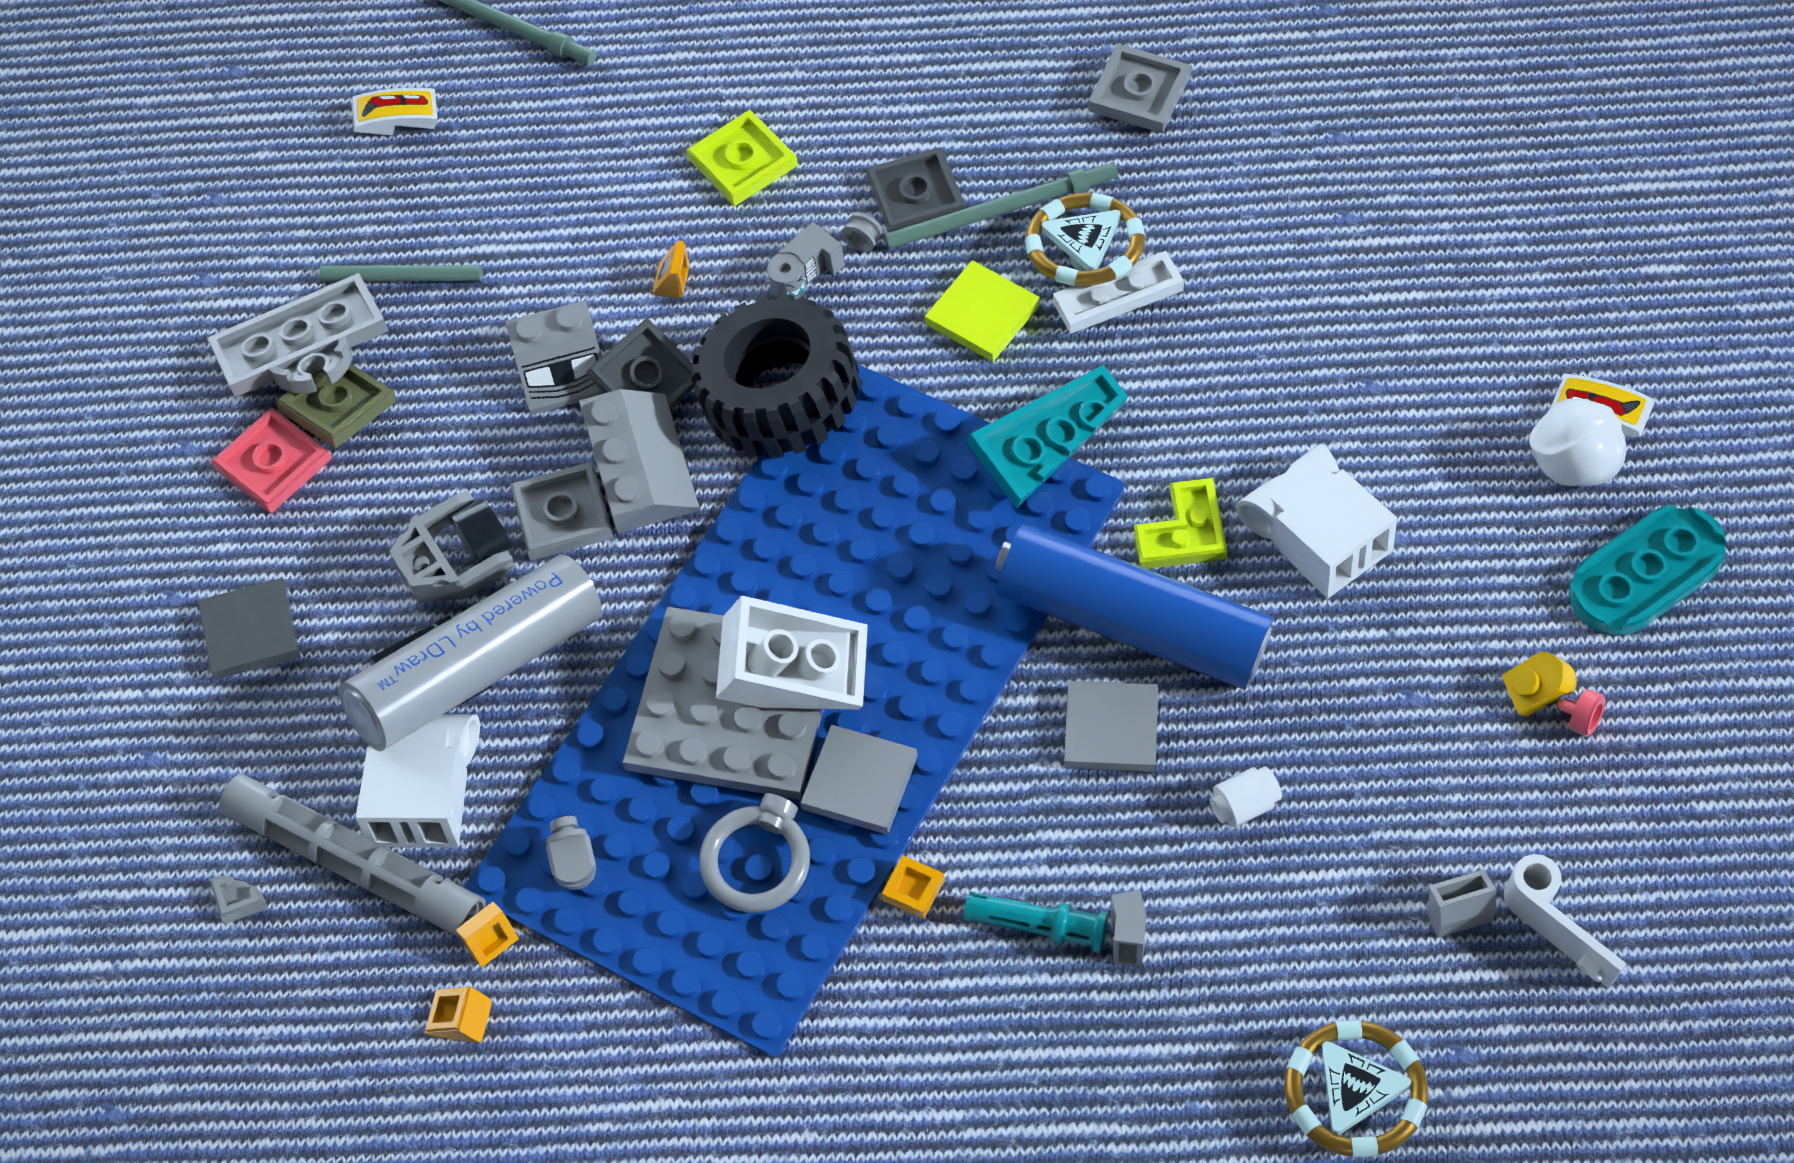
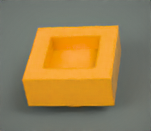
M902 855L881 893L882 901L925 919L945 881L944 873Z
M491 902L456 929L471 956L481 967H484L519 940L505 914L494 902Z

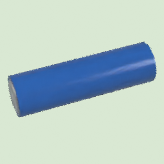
M1026 523L1021 525L1012 543L1004 542L995 564V569L1001 571L996 590L998 596L1243 690L1248 688L1249 683L1252 682L1272 631L1271 626L1274 620L1272 616Z

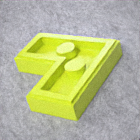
M1213 478L1170 483V495L1175 520L1134 525L1138 560L1142 568L1151 569L1227 559V546Z

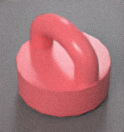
M1587 688L1580 695L1578 701L1570 698H1560L1557 701V707L1563 712L1572 715L1569 725L1570 730L1587 737L1597 728L1602 718L1606 701L1603 694Z

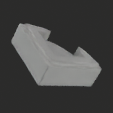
M231 876L209 879L219 914L224 924L269 908L263 895L254 885L234 879Z

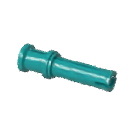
M970 891L966 899L964 920L1050 936V941H1054V944L1063 945L1066 941L1092 946L1093 952L1102 953L1108 930L1109 912L1101 910L1099 914L1072 910L1070 904L1065 903L1057 904L1055 908L1044 907Z

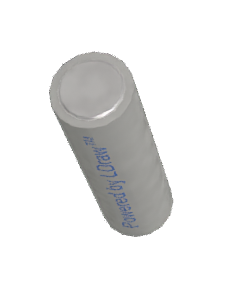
M558 555L339 685V696L349 721L370 747L380 752L599 620L602 609L596 588L591 578L575 560L567 555Z

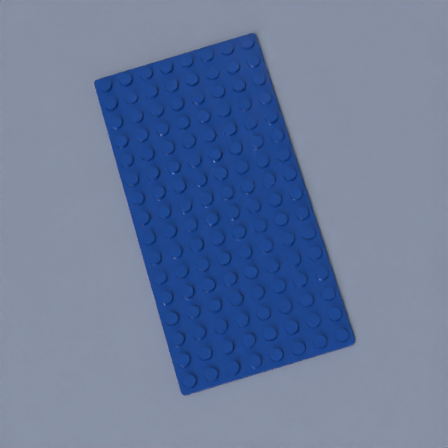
M859 364L857 365L859 368L860 391L855 396L857 402L850 415L844 414L846 421L837 431L832 429L827 433L828 439L819 445L814 442L806 446L807 451L795 454L794 451L784 452V457L772 458L769 457L768 453H763L762 457H758L465 885V889L483 897L486 901V906L494 902L503 911L506 918L769 1057L779 1056L1049 616L996 594L1001 571L995 569V564L1004 542L1012 543L1021 525L1026 523L1091 547L1124 493V483L1121 480L1069 458L1016 508L967 444L971 433L985 427L990 422ZM741 596H746L867 624L863 707L859 710H823L802 797L831 725L917 749V760L888 835L802 810L801 800L783 797L798 808L794 821L802 829L807 839L810 850V865L806 879L798 892L786 903L775 909L749 913L734 910L719 902L707 889L701 876L699 862L703 841L712 826L723 816L734 810L749 806H760L765 794L626 771L624 768L623 759L667 607L725 615ZM564 816H575L578 828L587 831L595 858V877L586 887L579 890L562 888L554 880L547 855L546 840L552 835L549 824L551 821ZM758 824L747 825L731 833L723 842L718 854L719 871L724 881L739 892L747 894L764 893L775 888L787 876L792 860L791 849L782 834L769 832Z

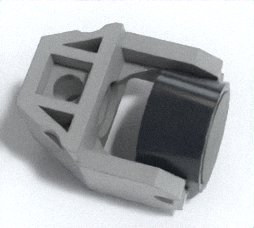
M469 491L450 497L420 516L414 515L410 520V526L407 531L398 537L389 551L396 570L418 604L466 599L502 578L515 567L511 554L515 553L513 545L498 518L482 497L474 501ZM453 525L463 545L477 564L464 573L454 572L434 541L437 533Z

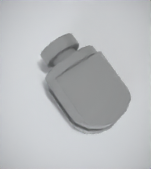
M575 816L557 818L550 822L552 835L546 840V850L554 880L562 888L579 890L586 887L594 879L596 873V863L590 837L585 829L578 828Z

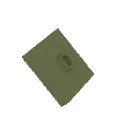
M350 364L349 369L334 384L328 381L324 370H320L312 374L317 391L311 393H292L288 391L276 400L279 412L336 449L396 402V397L392 389L353 364Z

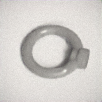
M766 793L760 806H749L734 810L723 816L712 826L703 841L699 862L702 879L709 892L719 902L737 911L757 913L769 911L783 905L798 892L809 870L810 850L804 832L794 821L798 811L795 804L781 796ZM758 824L769 832L782 834L791 849L792 860L787 876L779 885L764 893L747 894L733 889L724 881L718 867V854L723 842L731 833L741 827Z

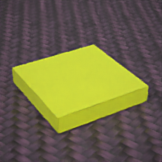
M750 109L686 149L687 158L734 207L798 166L797 157Z
M972 260L925 315V325L994 362L1039 308L1040 297Z

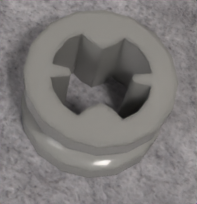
M862 212L852 213L848 219V224H845L841 231V235L847 244L863 252L872 251L876 240L883 233L880 223L875 218Z

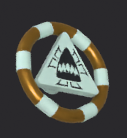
M1077 193L1055 199L1039 209L1028 225L1024 242L1028 258L1045 276L1067 285L1094 286L1116 280L1131 270L1142 255L1146 236L1142 221L1125 203L1114 197L1098 193ZM1090 208L1103 211L1054 220L1064 212L1073 209ZM1121 219L1127 228L1130 239L1129 247L1124 255L1106 267L1098 269ZM1042 232L1069 255L1070 263L1076 269L1058 266L1046 257L1040 238Z
M1347 1020L1335 1021L1334 1023L1322 1026L1309 1034L1295 1048L1286 1067L1284 1090L1292 1118L1306 1137H1309L1324 1149L1339 1155L1352 1158L1373 1157L1397 1148L1419 1128L1427 1110L1428 1082L1420 1058L1406 1040L1393 1031L1375 1023ZM1358 1039L1375 1042L1390 1051L1404 1071H1406L1408 1077L1331 1042ZM1319 1049L1322 1050L1332 1132L1322 1126L1311 1109L1306 1105L1303 1096V1077L1313 1055ZM1410 1088V1099L1399 1122L1391 1130L1379 1136L1353 1138L1340 1136V1134Z

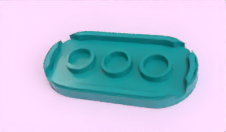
M1666 505L1655 509L1588 556L1577 566L1569 587V600L1573 611L1584 624L1604 634L1627 635L1643 629L1710 581L1719 572L1726 553V538L1720 524L1707 512L1691 506L1688 509L1676 508L1677 505Z

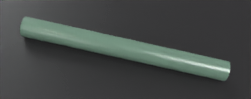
M481 265L320 266L319 270L321 282H339L357 273L360 274L364 282L482 281L483 277Z

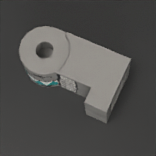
M812 222L784 246L768 263L767 272L772 294L777 299L779 295H792L796 300L805 293L806 285L825 269L833 275L845 266L842 244Z

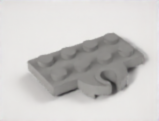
M357 273L212 335L207 339L234 397L254 391L272 381L281 389L292 393L315 392L317 388L312 374L320 370H324L328 381L334 384L349 369L353 358L351 347L370 341L389 330L362 277Z

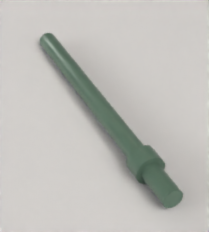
M437 0L545 46L549 53L558 57L566 58L568 56L589 66L595 62L596 51L573 42L571 36L559 31L549 32L476 0Z
M1114 162L1084 171L1083 168L1067 172L1065 178L884 234L885 242L888 249H892L1061 195L1085 193L1089 191L1090 186L1118 178V170Z

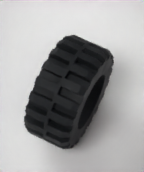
M779 295L778 299H770L769 296L756 298L757 302L746 305L744 302L736 306L735 312L728 316L724 313L715 321L716 327L713 330L708 328L700 340L702 346H697L693 355L691 381L707 421L719 439L724 440L727 446L741 452L744 449L746 454L762 457L763 453H768L769 457L775 458L784 457V452L794 451L795 454L807 451L806 446L814 442L819 445L828 439V432L832 429L837 431L846 421L844 414L850 415L857 402L855 396L860 391V378L858 375L859 368L845 329L840 320L834 317L832 311L819 304L817 306L815 301L804 297L795 300L792 295ZM789 363L804 365L795 376L784 383L769 388H748L749 384L758 375L772 367Z

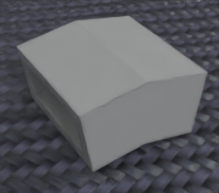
M1484 869L1429 886L1427 914L1437 938L1493 921L1497 910L1496 888Z
M1140 890L1111 895L1114 964L1142 967L1147 916Z

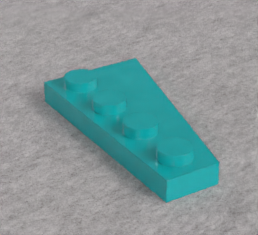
M1102 365L971 433L967 444L1014 506L1018 508L1125 404L1128 395L1105 366Z

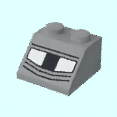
M586 300L505 321L531 415L579 403V400L604 394L586 375L587 369L602 357Z

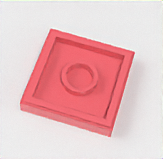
M271 407L219 453L211 463L218 473L272 514L332 458L326 448Z

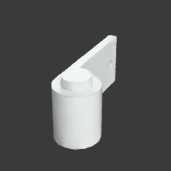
M1532 854L1525 856L1518 861L1504 888L1506 905L1515 915L1576 962L1578 968L1593 980L1601 982L1609 989L1626 963L1550 904L1561 885V873L1553 860L1544 855Z

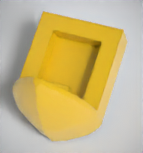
M1544 651L1537 653L1501 675L1517 713L1525 717L1532 715L1563 695L1572 694L1577 684V676L1573 668L1561 658Z

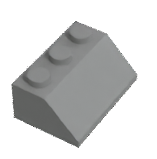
M619 389L579 400L617 534L700 511L665 394Z

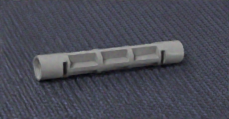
M244 774L235 776L227 784L221 795L219 811L223 815L458 938L460 936L456 929L486 907V901L483 897L450 880H443L442 876L285 795H279L277 791Z

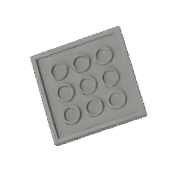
M667 607L623 759L625 770L762 794L771 793L781 797L801 800L824 709L758 708L717 699L716 691L724 615Z

